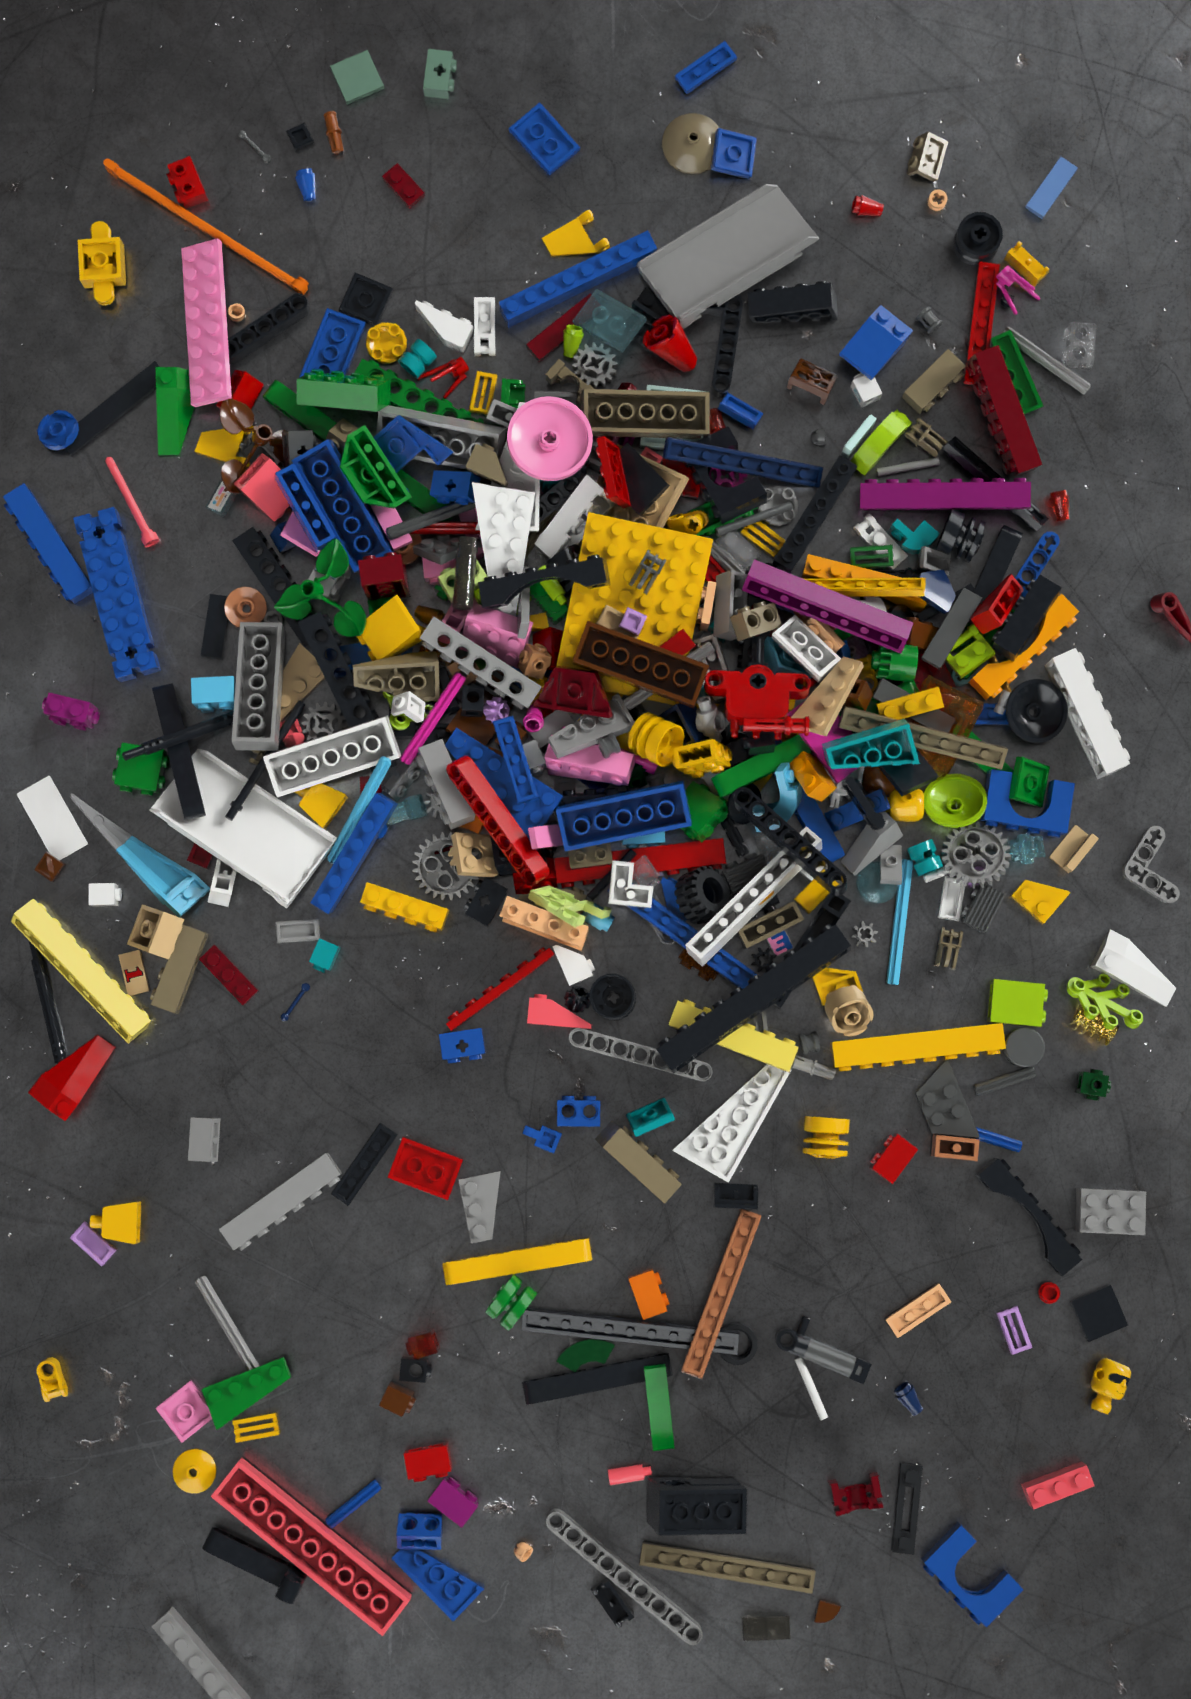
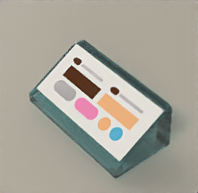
M221 478L206 508L225 517L237 494L227 491Z

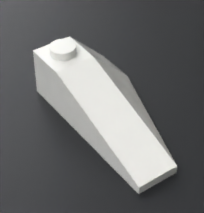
M1109 929L1090 967L1167 1007L1176 987L1128 938Z

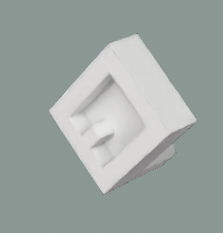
M410 691L393 697L391 708L393 716L405 714L416 723L424 720L425 702Z

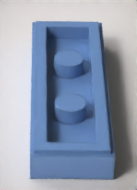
M1060 157L1025 208L1043 219L1078 167Z

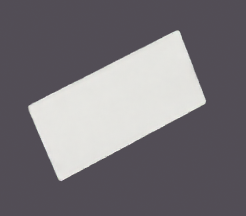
M47 776L17 793L19 800L51 855L61 860L88 845L51 776Z

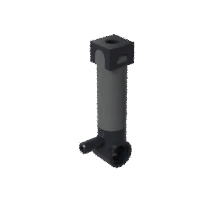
M803 1316L797 1331L784 1327L776 1332L775 1342L783 1351L790 1352L864 1385L872 1364L862 1358L850 1355L806 1336L805 1332L810 1318ZM784 1334L792 1336V1341L788 1345L781 1343V1337Z

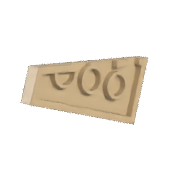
M842 657L791 718H805V716H809V732L827 737L864 667L862 661Z

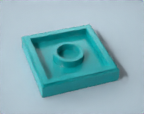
M661 1098L626 1114L635 1137L675 1120L665 1098Z

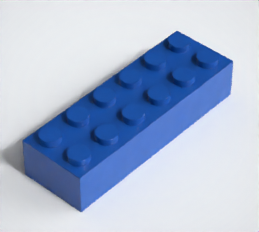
M327 439L291 461L297 467L333 530L336 539L341 542L347 552L349 564L353 572L359 573L358 560H363V557L374 555L376 558L384 557L385 553L395 551H393L369 505L362 503L340 469L342 456L334 442Z
M684 781L561 805L556 808L565 851L692 826Z

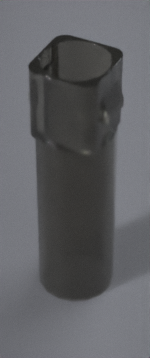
M459 536V542L456 547L458 555L455 565L452 607L458 610H471L474 598L476 553H478L477 538Z

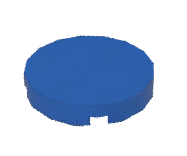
M64 410L53 411L54 413L51 415L47 414L39 423L37 429L39 440L50 450L64 449L77 438L79 432L78 422L71 413Z

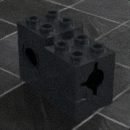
M648 1478L647 1523L659 1536L746 1534L747 1488L741 1485L735 1478Z

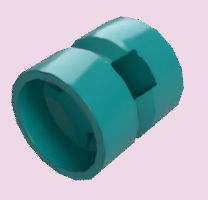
M416 339L411 345V352H404L398 359L399 364L416 379L425 371L424 365L429 366L437 358L435 352L420 339Z
M933 839L907 849L910 859L916 862L914 868L918 877L943 867L940 856L935 855L937 849Z

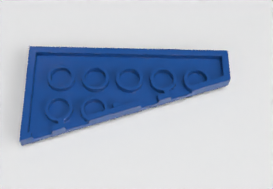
M458 728L454 730L445 744L456 760L466 755L474 761L529 840L528 828L545 826L564 797L532 776L538 798L518 804L502 756Z

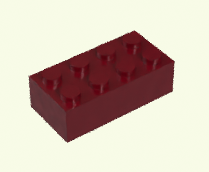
M396 552L385 553L384 557L376 558L374 555L363 557V560H358L361 585L368 600H377L396 595L400 599L411 597L408 575L401 554L397 555Z

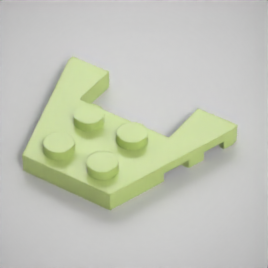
M552 886L533 889L528 896V899L532 900L535 905L546 909L573 927L583 925L586 918L577 913V911L583 910L600 919H604L610 916L612 910L604 906L603 910L593 906L594 902L590 900L579 901L574 898L573 894Z

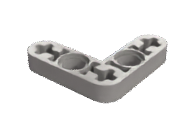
M1152 826L1144 832L1123 866L1122 874L1124 878L1163 903L1170 904L1177 901L1180 896L1178 887L1147 868L1165 839L1164 829L1160 826ZM1158 831L1157 836L1160 837L1159 839L1153 840L1151 845L1144 843V841L1149 842L1152 835L1150 832ZM1141 847L1148 849L1149 857L1147 859L1139 857L1138 851ZM1135 866V871L1141 875L1143 874V872H1146V874L1141 878V881L1139 882L1138 879L1140 877L1138 875H1129L1130 870H1128V867L1132 868ZM1147 877L1155 878L1156 886L1154 888L1146 886L1145 881ZM1160 887L1166 891L1172 889L1173 891L1171 894L1174 895V897H1170L1167 899V894L1161 890L1158 893H1156V891Z

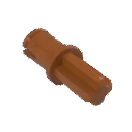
M329 111L323 115L327 128L325 133L329 137L332 153L339 154L344 150L340 135L342 130L338 126L336 112Z

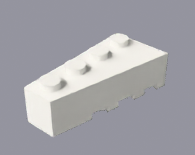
M586 475L534 544L543 554L551 559L563 549L573 544H578L583 539L588 512L606 515L615 504L606 497L604 489Z

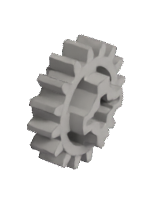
M593 342L590 348L585 344V350L578 349L579 356L573 357V361L576 362L572 364V369L576 370L574 374L578 377L580 376V379L583 382L585 381L588 386L594 384L595 389H597L598 384L605 387V381L607 380L611 383V375L616 376V370L613 369L618 365L614 361L616 355H610V347L604 350L603 343L596 347V343ZM586 357V363L581 366L582 360ZM595 363V365H598V368L591 366V364ZM609 365L608 371L603 374V369Z
M324 702L323 707L316 703V709L309 707L308 709L311 713L303 715L307 721L301 722V725L306 727L302 731L303 734H309L306 738L308 741L316 739L321 735L335 733L334 724L337 720L339 722L337 732L348 728V725L343 723L346 721L345 717L340 716L342 714L341 709L336 711V705L332 704L329 707L327 702ZM321 712H330L328 715H320ZM314 718L315 727L312 728L313 730H311V722ZM319 719L328 724L330 732L328 729L322 728Z

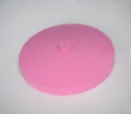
M539 397L526 402L514 413L507 431V447L514 463L529 476L545 481L562 480L578 472L586 463L593 442L592 429L585 414L573 403L558 397Z

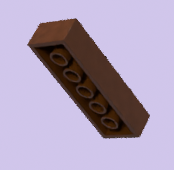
M590 621L586 623L573 658V664L598 672V674L691 708L695 707L709 669V665Z

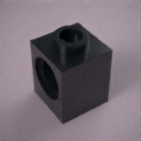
M476 683L463 685L461 716L482 717L484 711V686ZM469 696H475L478 699V701L472 703L469 702L467 698Z
M403 1356L401 1358L399 1381L425 1383L427 1377L431 1378L432 1364H428L429 1358ZM411 1365H420L422 1373L420 1375L412 1374L410 1371Z

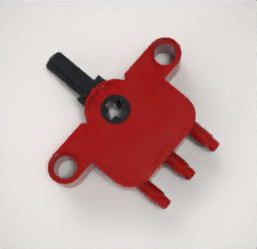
M760 636L752 639L751 662H748V668L742 674L740 671L713 670L708 672L705 677V692L710 696L725 697V716L728 722H730L732 738L738 737L739 725L743 726V718L784 719L788 714L789 699L801 700L809 694L811 680L807 675L799 673H776L774 675L772 670L768 668V663H764L765 640ZM717 681L719 685L712 686L709 682ZM802 684L805 686V689H798L795 685ZM752 731L753 738L759 739L761 732ZM774 732V738L780 740L782 732Z

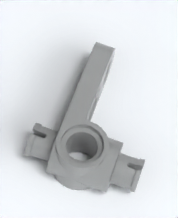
M703 696L697 700L699 708L696 710V728L704 736L709 737V740L715 739L721 742L723 740L721 732L730 723L725 716V700L717 707L716 704L711 703L709 696Z

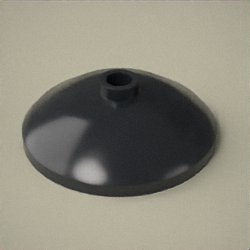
M1032 679L1019 684L1011 692L1006 704V718L1012 731L1021 739L1033 743L1049 741L1056 737L1063 729L1068 716L1067 702L1061 690L1053 683L1043 679ZM1030 708L1034 710L1033 716L1029 713Z

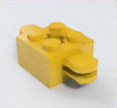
M97 221L91 225V239L78 240L79 277L84 288H93L96 301L100 305L107 306L114 302V286H126L124 244L120 237H111V229L107 223Z

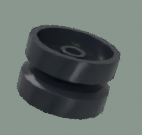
M974 212L967 215L961 221L953 239V248L957 257L962 262L973 266H978L979 261L989 262L995 256L1003 239V229L1000 222L993 215L986 212Z

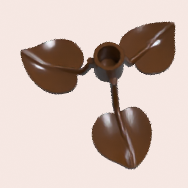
M231 398L223 400L220 407L219 416L223 428L234 435L240 433L241 430L244 433L254 432L252 434V441L255 445L244 463L242 464L239 460L232 459L225 462L221 469V478L227 491L239 494L242 492L234 483L249 468L247 464L258 446H265L269 441L270 446L274 447L273 454L279 461L283 462L282 431L287 430H278L273 434L272 429L266 424L250 428L254 423L252 410L246 404ZM300 449L297 451V453L303 454V450Z

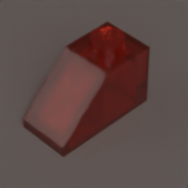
M434 1328L409 1336L407 1338L408 1342L405 1343L408 1354H413L414 1359L436 1354L440 1350Z

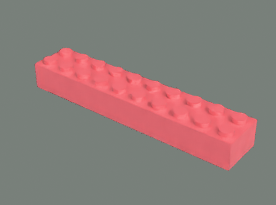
M244 1458L237 1462L211 1497L380 1635L383 1636L409 1603L412 1595Z

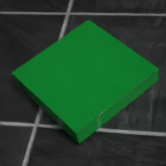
M1016 757L1009 798L1037 808H1043L1050 766L1024 757Z

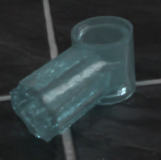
M422 794L407 797L402 802H399L387 825L407 819L415 820L428 815Z

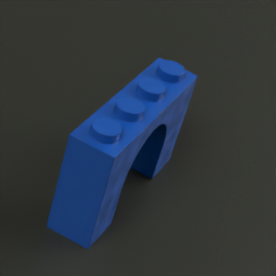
M995 769L987 771L985 782L987 807L980 818V821L986 822L985 825L998 827V824L1006 825V829L1019 831V828H1025L1027 833L1040 834V831L1048 832L1047 836L1060 838L1061 835L1068 833L1075 783L1059 780L1049 781L1046 805L1043 811L1035 818H1025L1017 814L1010 804L1009 793L1012 772Z
M957 1522L921 1558L925 1563L923 1568L931 1577L936 1575L941 1580L938 1584L947 1593L951 1590L956 1595L954 1598L956 1603L962 1609L967 1607L972 1612L969 1616L978 1625L982 1622L987 1628L1023 1591V1588L1005 1570L982 1590L969 1591L960 1587L955 1578L956 1565L959 1559L977 1541Z

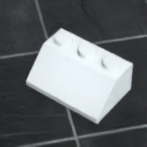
M796 615L772 634V639L818 683L841 660Z

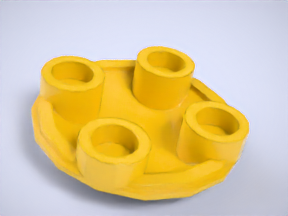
M380 323L369 329L366 338V348L374 360L380 363H393L398 361L407 348V338L398 324Z

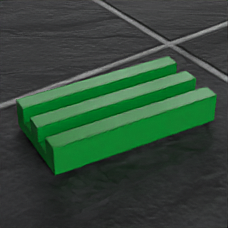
M893 544L851 547V565L862 568L894 566ZM888 550V553L855 555V552ZM888 558V562L856 564V560Z

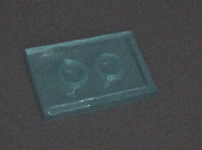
M596 288L572 322L574 325L583 328L587 333L623 353L647 319L642 314Z

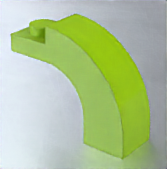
M898 410L892 412L874 430L850 461L856 464L857 470L865 476L913 422Z

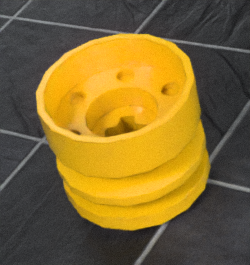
M647 712L642 714L633 724L628 737V748L631 753L648 759L658 766L666 767L673 763V748L683 746L684 730L681 726L671 721L664 720L662 717Z
M805 1116L804 1130L813 1133V1137L804 1138L803 1142L813 1144L812 1148L803 1147L802 1153H807L817 1158L830 1159L848 1156V1151L838 1150V1145L848 1146V1142L839 1140V1135L849 1134L850 1119Z

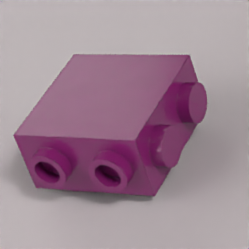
M48 692V696L44 698L42 703L43 713L49 717L48 720L61 726H66V723H69L75 729L86 731L87 728L93 729L94 724L97 725L100 718L98 708L87 701Z

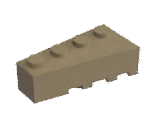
M611 1121L595 1140L665 1204L682 1185L677 1180L680 1176L671 1168L667 1171L662 1166L664 1162L656 1154L653 1156L649 1155L646 1152L649 1148L641 1140L636 1143L631 1138L633 1133L625 1126L620 1128L615 1122Z

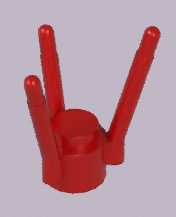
M458 357L423 373L417 380L426 378L439 371L442 372L430 379L431 382L448 373L453 378L458 377L443 395V398L446 399L458 384L467 378L465 373L469 371V367L462 357Z

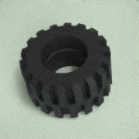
M701 866L683 874L675 885L677 890L674 892L677 897L676 903L680 907L679 910L684 913L686 919L690 918V921L693 923L703 924L709 922L731 900L729 884L724 880L725 877L719 874L717 869H713L711 866Z

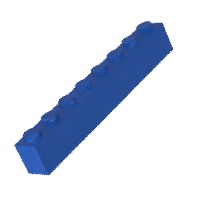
M647 230L500 301L499 310L508 328L636 267L640 260L657 251V247Z

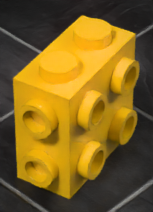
M715 739L673 748L672 762L674 767L684 774L692 776V778L703 777L704 773L708 772L713 774L722 773L724 769L731 767V750Z

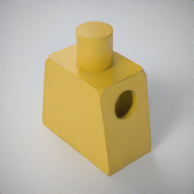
M322 783L295 792L302 797L298 805L325 830L348 799L344 793Z
M141 1201L105 1206L102 1209V1215H91L90 1228H102V1238L130 1244L140 1243Z

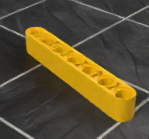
M589 1238L455 1260L442 1263L445 1285H452L581 1263L593 1259Z

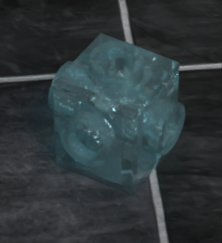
M1030 833L1017 835V839L1009 841L1013 862L1021 861L1022 865L1034 863V859L1046 857L1042 836H1030Z

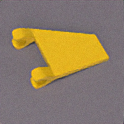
M591 210L583 212L576 219L542 237L552 257L599 254L610 248L606 238L593 245L582 225L594 220Z
M225 429L201 432L195 453L223 462L236 459L243 464L246 458L237 456L240 450L239 445L243 441L245 434L249 435L251 432L244 433L241 430L236 435L227 432Z

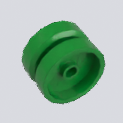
M514 1274L505 1285L503 1284L491 1299V1304L484 1312L492 1319H495L504 1310L506 1313L501 1318L500 1325L507 1331H510L538 1293L530 1286H527L519 1295L516 1294L522 1285V1280Z

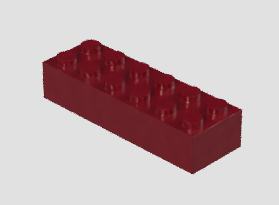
M999 345L975 353L967 361L966 369L968 375L973 377L975 383L973 388L976 396H980L982 402L980 405L981 411L988 418V430L991 436L994 435L996 452L999 456H1002L1004 473L1012 479L1035 470L1043 464Z

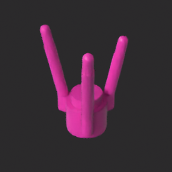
M1009 265L996 276L999 280L996 285L1001 289L1014 315H1017L1018 312L1005 285L1010 287L1016 282L1036 300H1040V297L1034 292L1035 287L1018 275Z

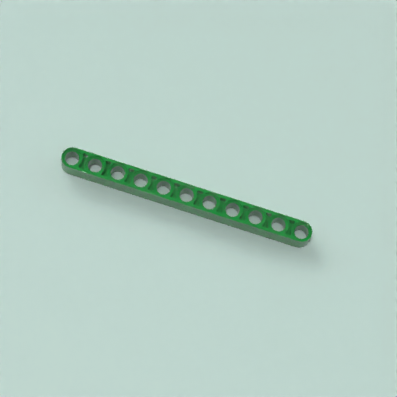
M274 380L262 396L268 403L306 430H313L315 437L322 442L326 441L329 430L337 424L314 406L298 405L297 394L278 380ZM403 470L397 473L412 496L406 502L422 514L449 505L438 503L437 499L430 495L428 488ZM453 517L442 520L440 522H450Z
M915 681L904 682L898 685L899 688L910 694L919 692ZM872 698L866 711L878 714L876 704L880 702ZM797 735L776 745L774 752L756 755L711 778V781L720 798H723L740 787L750 785L774 773L781 763L789 762L790 764L802 751L809 754L813 752L801 736Z

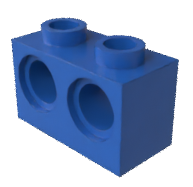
M562 1096V1100H557V1126L600 1127V1100H596V1096H583V1100H575V1096ZM571 1105L574 1108L573 1116H563V1106ZM587 1105H592L596 1109L595 1115L591 1118L586 1117L583 1113V1109Z
M398 1514L397 1549L441 1550L442 1514Z

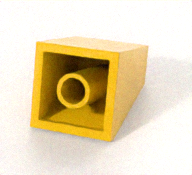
M398 595L391 598L366 618L363 634L356 636L362 646L366 644L370 651L367 654L372 661L398 656L422 641L420 640L422 635L420 628Z

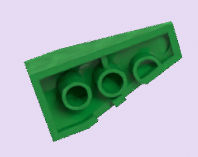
M156 367L158 456H179L194 410L190 398L189 370L179 367Z

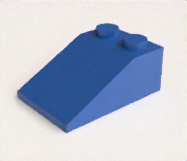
M880 305L851 338L839 355L868 379L872 380L904 346L913 330Z

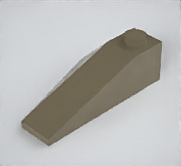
M436 651L414 652L353 665L354 687L371 691L392 693L393 696L410 691L423 701H436L440 697L439 660Z

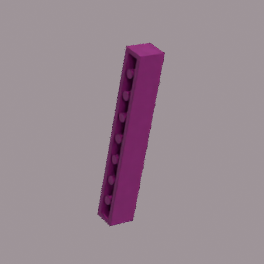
M958 478L949 479V482H941V479H928V483H920V479H907V483H898V479H887L886 483H877L876 479H867L865 483H860V511L1031 508V482H1026V478H1014L1013 482H1005V478H993L992 482H983L982 478H973L971 482H962V479Z
M755 559L742 588V591L900 654L904 649L913 626V622Z

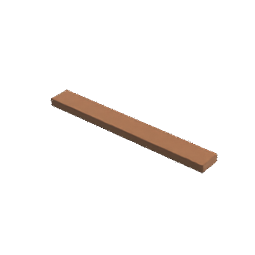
M745 1209L740 1210L681 1372L699 1379L703 1378L759 1226L761 1215Z

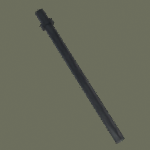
M298 700L279 731V746L305 707V703ZM266 751L263 756L276 751ZM263 757L236 800L230 803L231 807L225 815L230 821H233L238 811L243 809V803L265 770L266 765Z

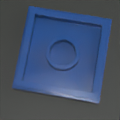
M718 128L715 133L711 170L750 179L753 172L757 137Z

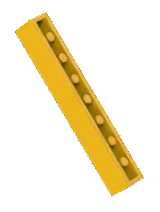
M1003 1023L830 1042L833 1068L838 1067L839 1071L852 1070L851 1066L860 1065V1069L873 1068V1063H881V1067L894 1066V1061L902 1060L903 1064L916 1063L915 1059L924 1058V1062L937 1061L936 1056H945V1060L957 1059L958 1054L966 1053V1057L979 1056L981 1051H987L988 1055L1001 1054L1000 1049H1006Z

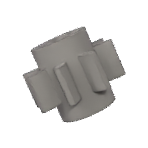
M861 921L860 928L853 926L856 933L851 938L857 939L856 946L864 943L865 948H867L868 941L876 942L873 935L877 934L878 931L872 930L873 923L865 926L864 921ZM867 930L869 938L862 939L860 931Z

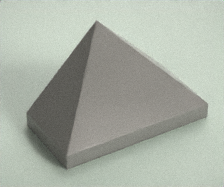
M922 546L918 553L920 568L929 571L944 570L946 575L949 576L951 555Z

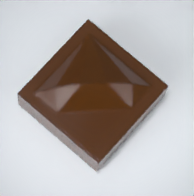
M46 852L34 870L51 882H54L65 864L49 852Z

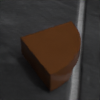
M819 1599L814 1622L825 1623L832 1620L839 1613L841 1606Z

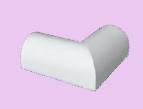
M612 861L608 904L651 908L653 886L632 884L634 863Z

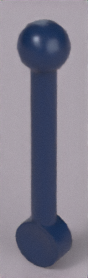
M308 983L302 984L300 993L288 1010L281 1014L280 1018L282 1021L289 1019V1014L305 992L310 990Z

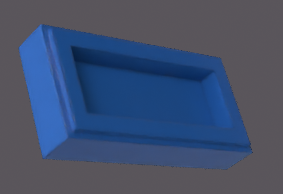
M730 393L726 394L717 408L752 430L763 416L762 412Z

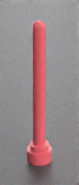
M107 457L105 462L142 532L141 541L144 547L148 548L157 544L160 540L156 532L149 529L113 458Z

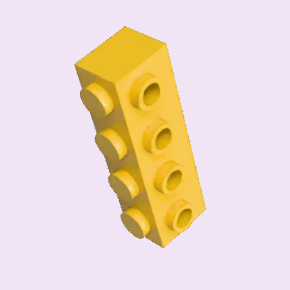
M368 882L360 901L361 904L365 905L364 909L376 913L378 909L385 912L384 916L393 919L399 916L405 918V923L414 926L420 923L425 925L424 929L432 932H437V929L443 931L449 914L447 908Z

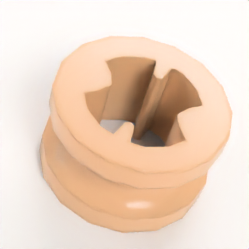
M939 189L932 191L928 198L930 209L940 211L945 207L947 203L946 193ZM935 196H937L938 199L942 198L940 204H938L937 202H933Z

